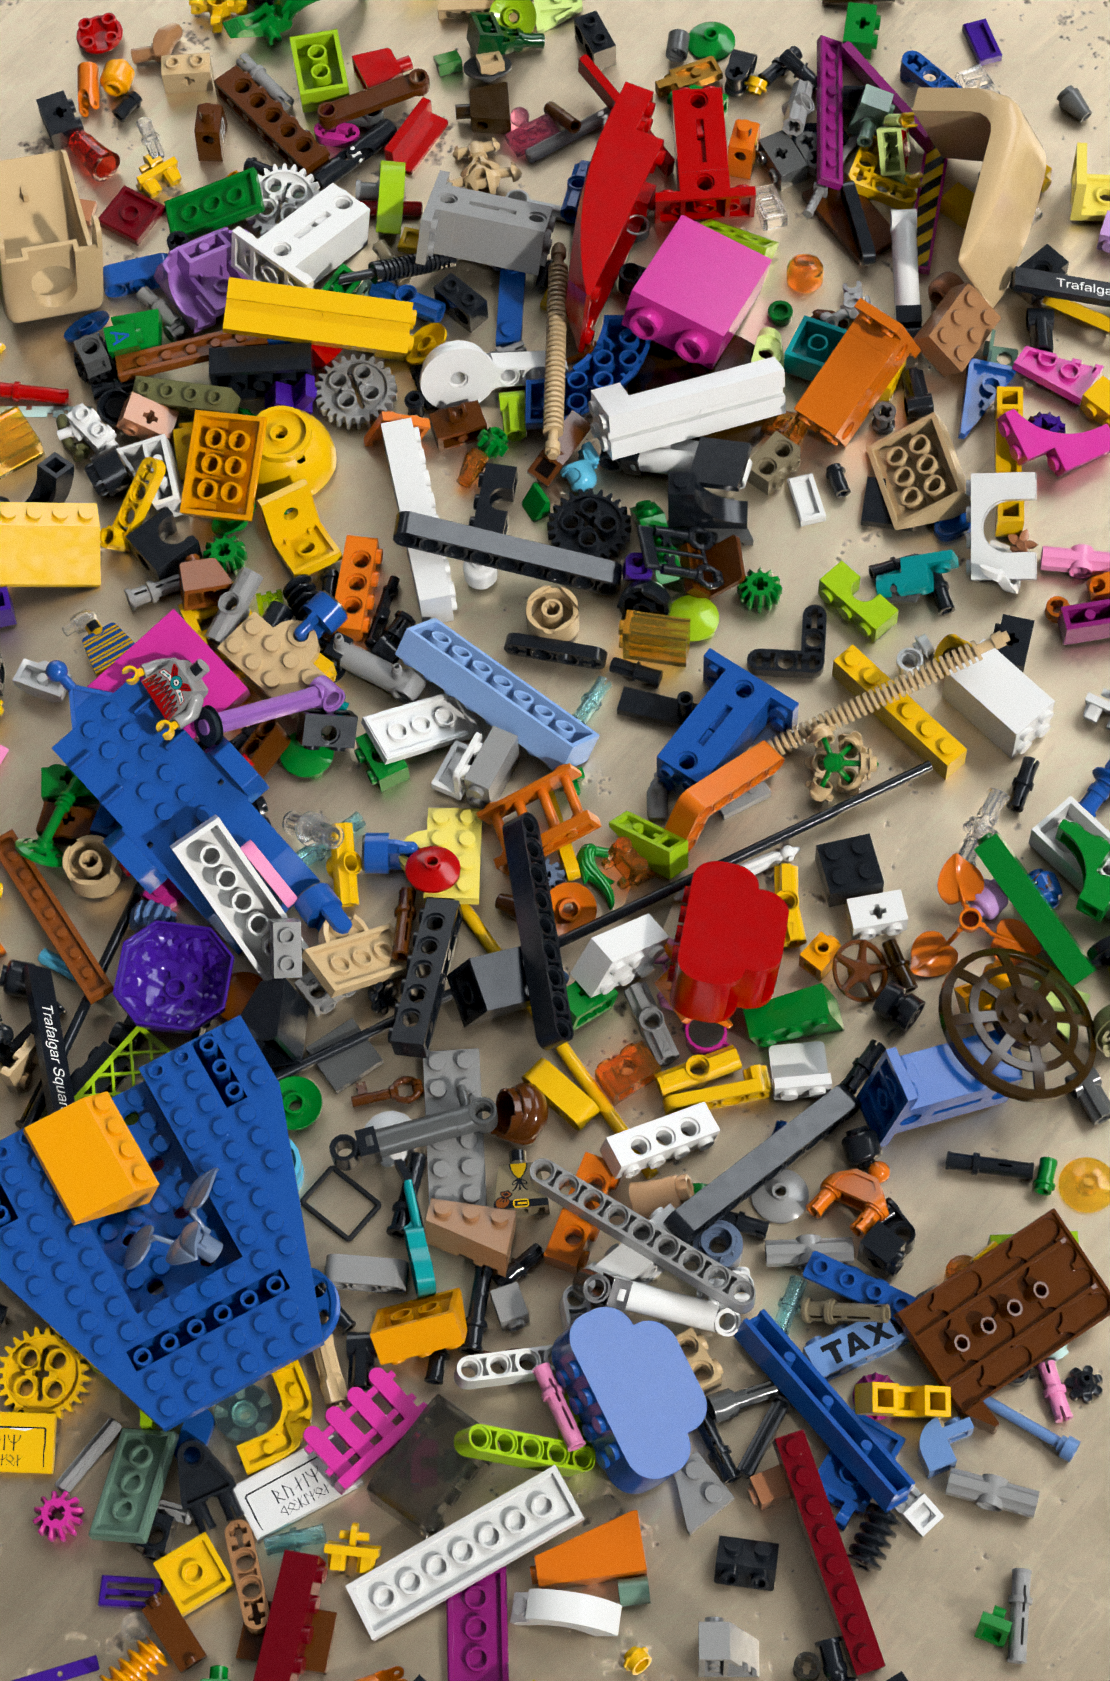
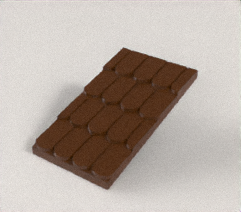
M1053 1208L893 1316L902 1327L915 1350L918 1351L919 1356L933 1377H935L939 1386L951 1387V1403L960 1416L979 1401H984L1110 1316V1290L1055 1208Z

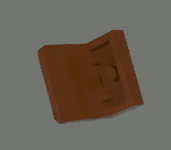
M731 535L713 545L710 550L705 551L708 564L723 574L724 584L722 586L709 590L692 579L684 578L683 585L686 593L697 598L711 600L742 583L745 580V570L740 538L736 535ZM689 543L679 547V551L701 554L698 549L692 547ZM680 556L682 567L695 569L703 564L701 559ZM703 571V579L714 583L712 573Z

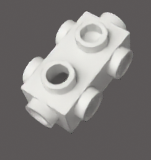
M83 403L74 406L66 415L70 426L57 430L59 440L75 436L78 442L84 440L96 454L111 446L114 447L116 452V449L119 448V444L115 441L117 435L108 424L105 426L101 423L98 413L93 408L89 409Z

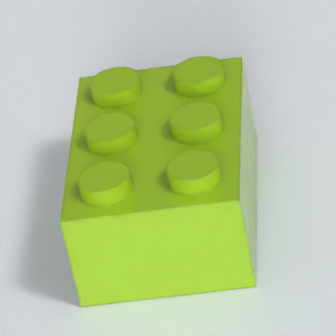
M337 29L289 37L303 113L317 111L319 105L323 102H332L350 95Z

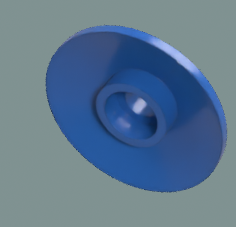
M97 311L80 318L65 331L64 339L67 342H73L84 335H90L95 332L100 336L99 331L109 321L110 316L108 312Z

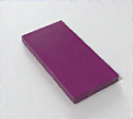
M505 1566L446 1600L448 1681H509L507 1568Z

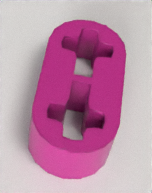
M319 123L314 127L316 141L325 146L347 148L360 138L359 128L350 123H342L331 130L322 128Z

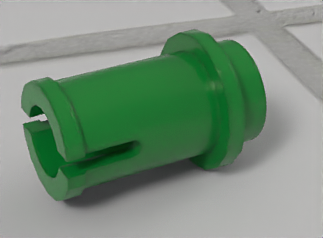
M1051 1157L1040 1158L1037 1179L1032 1184L1037 1194L1048 1196L1055 1190L1056 1185L1053 1182L1058 1165L1056 1159Z

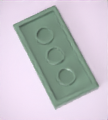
M122 1428L88 1534L92 1540L147 1543L179 1439L176 1431L164 1432L163 1430Z

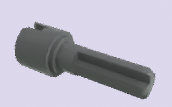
M772 1380L736 1392L727 1388L706 1396L707 1409L713 1421L719 1423L737 1417L742 1408L771 1399L773 1395H783V1393Z

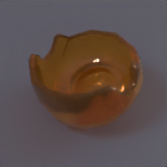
M805 253L798 254L789 260L787 265L788 286L795 291L803 293L813 292L822 286L824 266L817 256Z

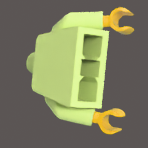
M913 112L888 114L884 118V126L876 129L881 176H890L898 182L907 184L910 190L923 187L924 184L920 180L923 177L921 172L914 174L907 172L911 160L908 128L918 126L914 121L915 114Z

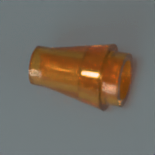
M471 448L469 452H466L460 474L456 480L457 483L465 488H470L472 483L479 477L480 472L485 470L489 457L476 448Z

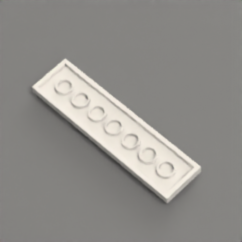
M553 1465L347 1584L345 1587L371 1639L376 1641L582 1522L585 1518L556 1465Z

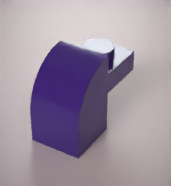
M305 374L294 386L275 381L265 392V409L274 406H289L312 414L313 401L317 395L315 376Z

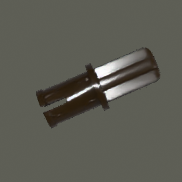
M892 938L883 942L882 947L891 965L889 972L893 973L897 983L906 989V993L914 991L915 988H918V985L910 971V962L904 959L896 939Z

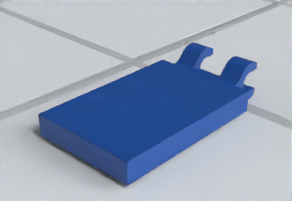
M857 1415L896 1459L905 1444L906 1438L866 1415ZM830 1449L818 1472L829 1503L840 1508L835 1521L837 1527L844 1531L853 1513L855 1512L863 1516L873 1498Z

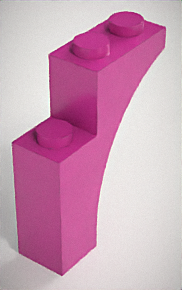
M1015 409L1005 412L996 419L998 430L1006 438L1010 446V454L1019 466L1046 454L1049 468L1059 477L1110 453V428L1108 424L1082 433L1065 434L1035 426L1023 418Z

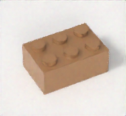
M970 282L952 287L913 340L921 349L920 352L943 377L961 373L1001 317Z

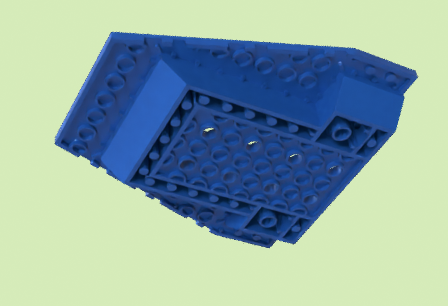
M241 1015L139 1067L143 1082L112 1097L123 1120L129 1114L139 1116L137 1123L127 1125L147 1163L150 1165L154 1160H162L164 1162V1167L160 1171L153 1172L159 1182V1186L148 1204L73 1225L23 1133V1129L0 1140V1280L34 1313L49 1324L58 1335L62 1336L106 1379L110 1380L120 1392L135 1403L164 1432L325 1345L280 1083ZM213 1168H219L220 1170L216 1174L207 1200L203 1206L197 1209L198 1217L206 1227L211 1229L209 1235L223 1243L222 1251L212 1266L205 1267L201 1265L200 1261L202 1258L198 1256V1260L193 1262L170 1265L166 1262V1255L171 1245L155 1241L151 1243L146 1257L139 1265L130 1270L124 1269V1257L127 1246L123 1245L124 1238L129 1234H136L144 1226L152 1225L154 1227L153 1235H159L174 1241L178 1239L184 1227L193 1222L194 1219L190 1214L186 1218L178 1219L174 1216L175 1211L183 1207L186 1193L198 1177ZM152 1283H163V1291L157 1295L150 1294L148 1289Z

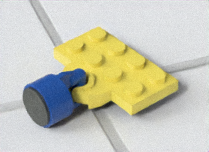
M428 808L427 830L416 831L407 836L403 841L390 839V833L366 832L362 838V870L366 874H389V870H403L405 872L406 862L415 851L427 846L444 847L453 852L460 862V876L451 888L443 892H424V904L427 897L458 900L460 904L479 905L482 820L478 818L476 813L481 809Z

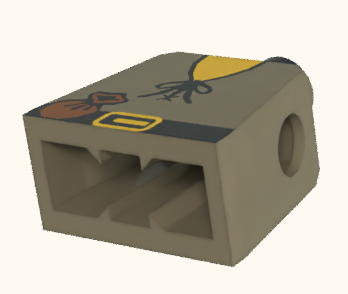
M523 1149L509 1151L510 1164L498 1166L494 1208L516 1211V1217L550 1214L548 1197L536 1191L531 1184L530 1167L533 1162L527 1163L526 1151ZM539 1172L536 1177L543 1180L541 1172Z

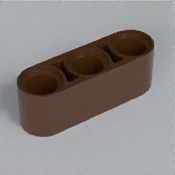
M276 719L264 721L258 725L238 752L247 755L254 763L253 768L263 779L288 747L291 737Z

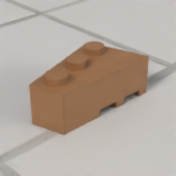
M431 1198L425 1222L426 1242L455 1256L461 1254L473 1259V1264L480 1267L485 1264L498 1270L497 1274L506 1277L516 1234V1211Z

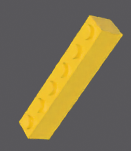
M853 644L833 660L832 676L855 697L860 695L861 699H863L862 693L864 692L870 696L868 692L870 689L876 693V686L883 690L881 687L883 683L889 687L887 681L891 679ZM899 693L900 699L897 701L893 696L894 702L890 704L886 700L887 706L883 707L882 703H879L881 709L877 710L875 705L873 706L875 711L872 713L925 762L929 760L933 769L944 780L948 779L965 764L967 749L908 694L903 698Z

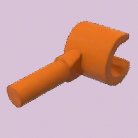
M593 340L591 345L586 344L583 353L566 358L567 365L583 359L588 353L591 354L596 346V341Z

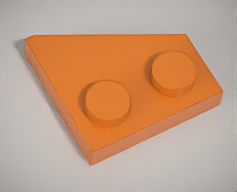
M382 411L364 436V445L368 447L373 446L374 440H383L381 423L406 418L412 419L413 428H419L422 440L431 428L430 419L417 415H403L392 411Z

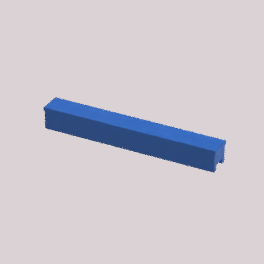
M761 1310L757 1316L750 1320L748 1318L744 1319L738 1332L734 1334L735 1339L883 1511L887 1513L907 1501V1496L915 1485V1481L766 1310Z

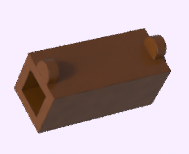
M158 1592L144 1601L146 1607L142 1609V1612L181 1674L207 1657L168 1593L162 1596Z

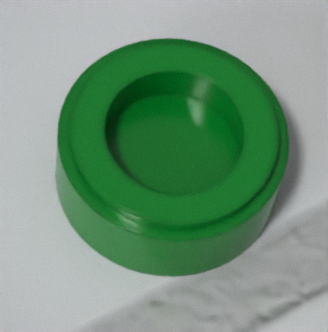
M778 300L770 304L768 307V320L771 324L781 327L788 325L792 321L793 308L788 302Z

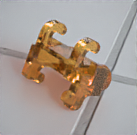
M619 837L615 843L611 844L608 854L613 856L612 859L609 860L606 857L601 862V866L605 870L615 866L623 876L617 882V886L621 890L633 884L638 887L655 876V873L650 870L647 860L636 852L632 847L631 840L627 837Z

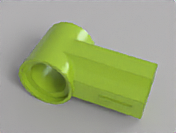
M524 390L500 392L499 401L500 413L503 415V431L511 442L521 441V439L526 437Z

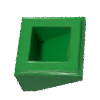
M457 50L433 56L440 77L463 71L462 59Z
M535 482L524 497L522 507L531 520L537 522L549 515L550 500L539 484Z

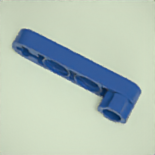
M912 50L903 54L900 66V78L902 81L916 83L922 88H962L921 53ZM932 74L936 77V80L927 81L923 76Z

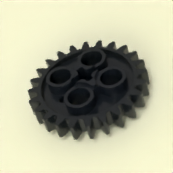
M592 488L589 489L588 494H584L582 489H579V496H575L570 492L569 500L567 501L561 497V506L554 505V513H549L550 522H547V531H549L548 540H552L551 546L610 560V555L618 558L619 550L625 551V542H630L629 533H632V525L630 524L631 516L627 515V507H621L620 499L613 502L612 493L604 497L602 489L597 495L593 493ZM589 510L595 511L593 513H586ZM568 526H575V528H572V529H569V528H566V527H568ZM604 527H612V529H608V530L603 529V528H604ZM586 542H592V543H594V544H592V545H585L584 543H586Z

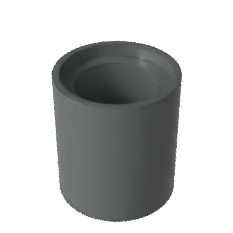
M673 29L669 32L666 57L670 61L683 62L687 59L690 35L687 31Z

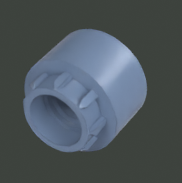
M719 1220L693 1240V1247L732 1271V1268L738 1267L741 1262L743 1239L739 1230L733 1224ZM718 1243L722 1244L726 1249L721 1253H715L710 1247Z

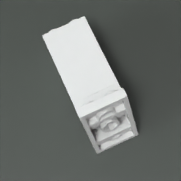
M332 183L258 239L240 226L232 231L231 267L249 280L313 289V285L367 245L370 208L348 194L346 190Z

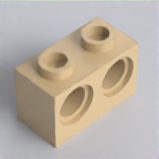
M691 1327L675 1336L681 1347L691 1346L695 1350L692 1355L686 1356L694 1374L697 1371L703 1370L710 1375L705 1381L698 1380L704 1395L721 1386V1375L724 1374V1371L716 1358L711 1359L706 1350L709 1347L701 1333L696 1335Z

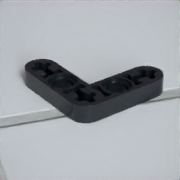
M810 605L804 610L801 651L754 649L747 657V669L749 672L756 676L813 679L821 676L825 663L827 620L825 609L819 605ZM812 615H817V628H811ZM814 636L819 638L821 643L813 647L809 646L806 640ZM756 659H762L761 666H756ZM771 659H774L773 667H770ZM781 659H789L793 662V665L788 669H784L778 665V662ZM798 660H801V669H797ZM810 661L815 662V669H810Z

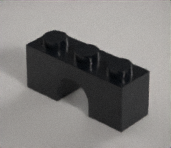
M486 463L485 471L479 474L478 487L481 490L480 495L475 494L473 509L476 510L475 517H470L469 526L507 535L509 526L508 511L498 510L493 506L501 501L514 502L518 483L517 467Z

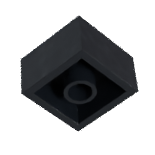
M870 833L816 845L815 861L829 907L846 904V899L883 892L884 880Z

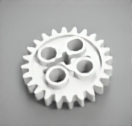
M283 163L282 170H278L276 164H273L272 172L264 168L265 175L262 177L258 174L265 209L272 208L274 210L269 215H264L261 212L247 218L249 225L254 224L253 230L255 233L261 230V236L278 224L276 221L279 215L281 216L280 223L321 192L319 191V183L313 182L314 177L312 174L306 176L307 173L304 168L298 172L294 164L288 170L286 163ZM292 184L290 185L288 191H286L287 185ZM273 186H281L277 192L270 191ZM297 192L305 193L299 199L293 197Z

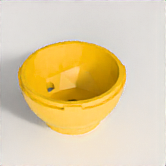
M274 406L261 411L257 416L267 417L268 419L256 497L261 499L302 479H305L309 484L312 496L315 495L327 484L333 472H335L337 457L331 435L318 419L303 410L289 406ZM301 458L305 459L303 463H297Z

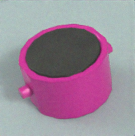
M692 1020L689 1024H683V1027H685L686 1046L693 1055H706L730 1045L727 1043V1028L718 1023Z

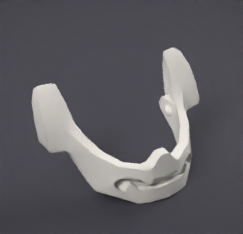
M990 540L989 545L1001 552H1012L1009 545L996 540ZM980 565V570L984 575L998 582L1002 590L1018 594L1021 580L1010 581L1003 569Z

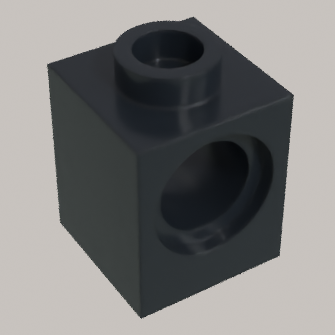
M160 1513L155 1514L149 1537L152 1533L161 1531L163 1532V1538L155 1544L149 1542V1537L146 1544L136 1543L135 1546L142 1553V1557L157 1561L160 1557H164L171 1552L178 1526L174 1516Z

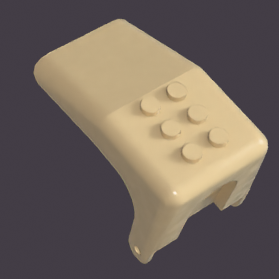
M64 149L0 161V299L6 317L13 323L94 310L99 308L104 300L103 246L100 222L97 215L91 216V241L69 158Z

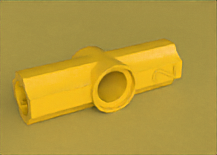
M348 822L330 824L331 856L326 861V870L333 879L334 892L341 900L342 908L355 907L359 905L357 874L362 869V860L359 854L355 852L353 825Z
M732 1044L706 1055H693L685 1063L654 1074V1079L660 1095L664 1099L667 1096L677 1094L692 1087L703 1088L713 1079L742 1069V1064L738 1052ZM694 1068H702L705 1073L694 1075L691 1071Z

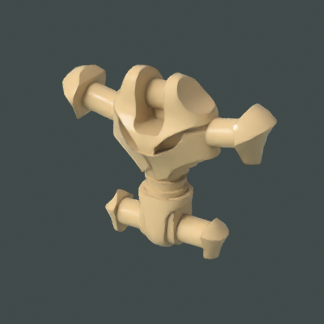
M495 138L484 143L475 140L466 147L458 148V146H455L453 157L461 160L460 158L468 156L470 164L461 172V177L451 181L449 179V182L453 183L452 186H465L466 189L475 191L489 187L490 194L495 195L501 178L512 177L513 182H516L522 177V172L516 167L514 162H511V167L500 168L499 164L487 160L486 152H497L500 148V144Z

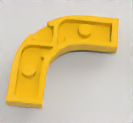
M298 1359L272 1373L283 1407L279 1421L274 1428L265 1434L236 1446L248 1476L289 1457L303 1442L305 1429L311 1426L313 1400Z

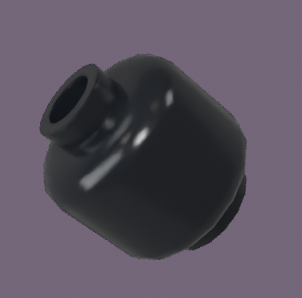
M12 959L8 962V965L3 964L0 986L3 987L5 994L27 998L22 968L27 964L35 965L34 963Z
M867 1125L846 1131V1137L841 1141L848 1164L859 1165L860 1170L868 1168L883 1153L877 1132L873 1129H868Z

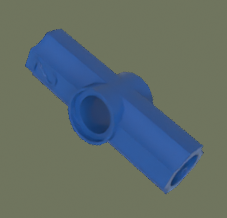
M581 160L578 164H575L572 175L567 180V191L560 212V216L567 223L575 224L590 161Z
M391 282L372 283L370 297L413 302L412 310H417L416 317L431 323H440L444 317L445 303L418 293L412 285L405 284L399 286Z

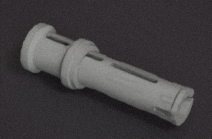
M179 574L154 583L148 580L145 581V585L131 590L125 588L124 592L131 610L135 611L138 606L149 602L157 603L159 597L180 591Z

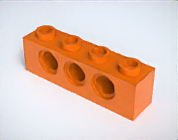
M347 535L335 599L346 610L348 619L331 635V638L338 631L352 638L354 642H363L364 633H369L370 617L367 616L368 611L374 608L375 595L372 594L373 587L378 586L379 572L376 569L377 564L381 565L383 560V549H379L378 538ZM362 564L366 565L365 567H362V568L357 567V566L362 565ZM356 587H361V588H362V589H360V590H352V589H354V588H356ZM351 610H357L356 613H348Z
M585 1152L576 1174L577 1177L590 1185L597 1184L601 1186L602 1189L600 1191L608 1196L611 1189L616 1191L621 1177L614 1179L604 1158ZM571 1187L568 1195L575 1191L573 1187ZM589 1201L585 1204V1207L589 1210L597 1209L600 1206L596 1201ZM563 1207L544 1252V1263L576 1275L580 1267H586L590 1252L587 1249L591 1241L595 1242L597 1240L600 1229ZM575 1235L580 1237L581 1241L576 1245H571L566 1242V1239Z

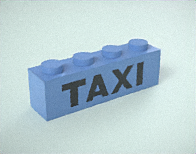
M892 1319L888 1320V1323L856 1322L850 1326L844 1323L834 1328L831 1335L824 1338L816 1336L807 1341L806 1346L803 1347V1354L829 1382L911 1342L898 1322Z

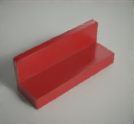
M425 97L421 98L384 148L385 160L405 162V173L408 175L413 174L448 126L447 119L432 113L431 100Z

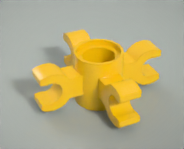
M189 0L191 14L210 13V23L213 25L212 33H222V23L230 17L231 13L246 15L249 9L247 0Z

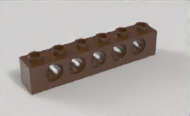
M235 65L214 80L217 97L288 166L292 168L295 164L298 172L304 168L307 173L306 176H308L329 161L330 153L323 144L319 145L314 140L311 132L307 129L304 130L293 115H288L279 101L269 97L266 89L261 85L258 86L247 71L243 72Z

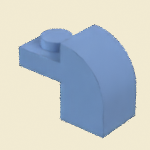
M937 1417L926 1424L919 1439L917 1452L927 1479L951 1470V1467L955 1468L957 1459L950 1444L972 1435L974 1425L970 1417L962 1420L961 1417L952 1418L944 1423L945 1427L943 1428Z

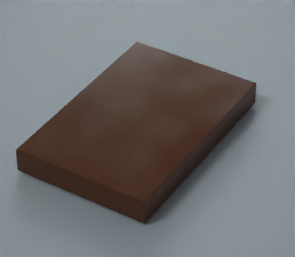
M268 1601L269 1610L271 1609L272 1601ZM257 1605L251 1606L254 1615L252 1621L255 1622V1625H259L263 1617L260 1616ZM319 1609L318 1613L314 1614L311 1624L314 1628L311 1643L306 1645L304 1653L307 1660L305 1672L326 1675L338 1618L337 1612ZM243 1621L236 1659L258 1663L265 1632L262 1634L250 1633Z

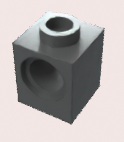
M97 332L84 335L80 339L73 341L77 356L88 379L112 369L108 354Z

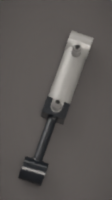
M272 601L262 615V618L272 627H275L281 622L291 620L294 614L285 604L279 601ZM338 631L331 641L323 637L318 639L320 648L324 650V656L334 663L336 670L341 672L342 669H345L390 692L402 704L415 702L427 684L426 679L412 669L403 670L399 663L392 664L354 645L352 638Z

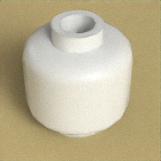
M464 561L465 581L472 588L487 589L497 580L498 569Z

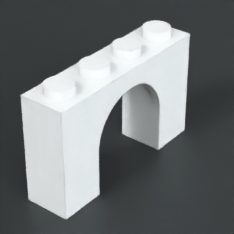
M1036 472L971 473V480H966V496H971V506L966 507V522H971V533H966V548L971 549V559L966 560V574L971 575L972 581H994L980 570V565H987L996 569H1003L1010 581L1037 580L1036 552L998 551L989 545L984 534L985 519L996 505L1008 501H1037Z

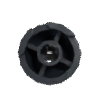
M640 579L629 584L622 592L617 604V609L619 608L622 614V621L630 628L640 632H644V628H656V631L664 627L672 607L671 598L666 588L651 579Z

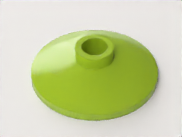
M495 0L490 7L489 12H494L499 25L512 29L520 28L524 33H531L536 25L537 14L531 0ZM512 13H516L518 15V19L516 22H511L509 20V16Z

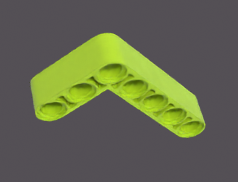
M567 1393L563 1394L586 1442L578 1450L572 1452L567 1450L559 1428L558 1439L484 1424H475L460 1430L454 1437V1447L464 1457L541 1472L556 1465L561 1475L566 1477H572L591 1470L595 1464L596 1451L592 1443L587 1441L583 1434V1425L578 1415L574 1414L570 1407V1398ZM471 1436H472L473 1439H474L475 1445L473 1444V1442H472V1440H471Z

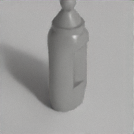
M655 772V778L647 790V816L650 821L661 822L665 821L668 815V792L663 782H658L660 778L657 777V772Z

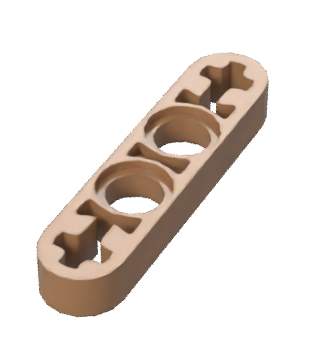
M236 1519L226 1526L225 1539L245 1627L250 1633L262 1634L265 1632L270 1610L253 1533L246 1521ZM237 1529H241V1532L244 1533L242 1534L244 1547L241 1548L238 1547L237 1539L234 1536ZM242 1556H250L253 1559V1564L248 1569H240L236 1565L237 1560ZM254 1583L259 1586L260 1590L256 1596L246 1597L243 1595V1589L246 1585ZM257 1605L259 1614L263 1617L259 1625H255V1622L252 1621L254 1615L251 1606Z

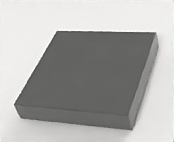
M351 1018L306 1047V1052L311 1055L362 1030L354 1019ZM367 1040L316 1064V1066L336 1094H338L384 1063L375 1048Z

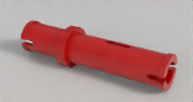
M15 381L14 383L0 382V397L11 398L15 402L29 400L63 405L68 404V400H66L69 399L68 389L23 385L20 381Z

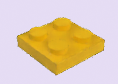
M206 1532L153 1563L183 1617L236 1585Z

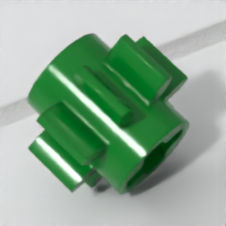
M489 427L488 430L482 429L477 436L479 440L477 443L478 451L486 458L493 459L498 455L503 457L509 448L507 446L509 441L507 440L506 433L498 427Z

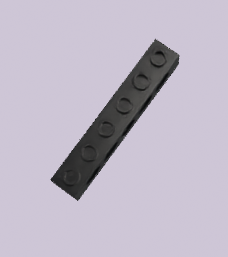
M427 897L425 907L420 909V927L413 935V954H409L407 958V977L401 981L400 993L402 997L400 1002L396 1003L394 1009L395 1024L394 1027L389 1028L388 1043L392 1045L395 1055L428 1058L447 982L446 975L449 974L463 918L461 905L458 900ZM417 1023L412 1027H408L410 1024Z

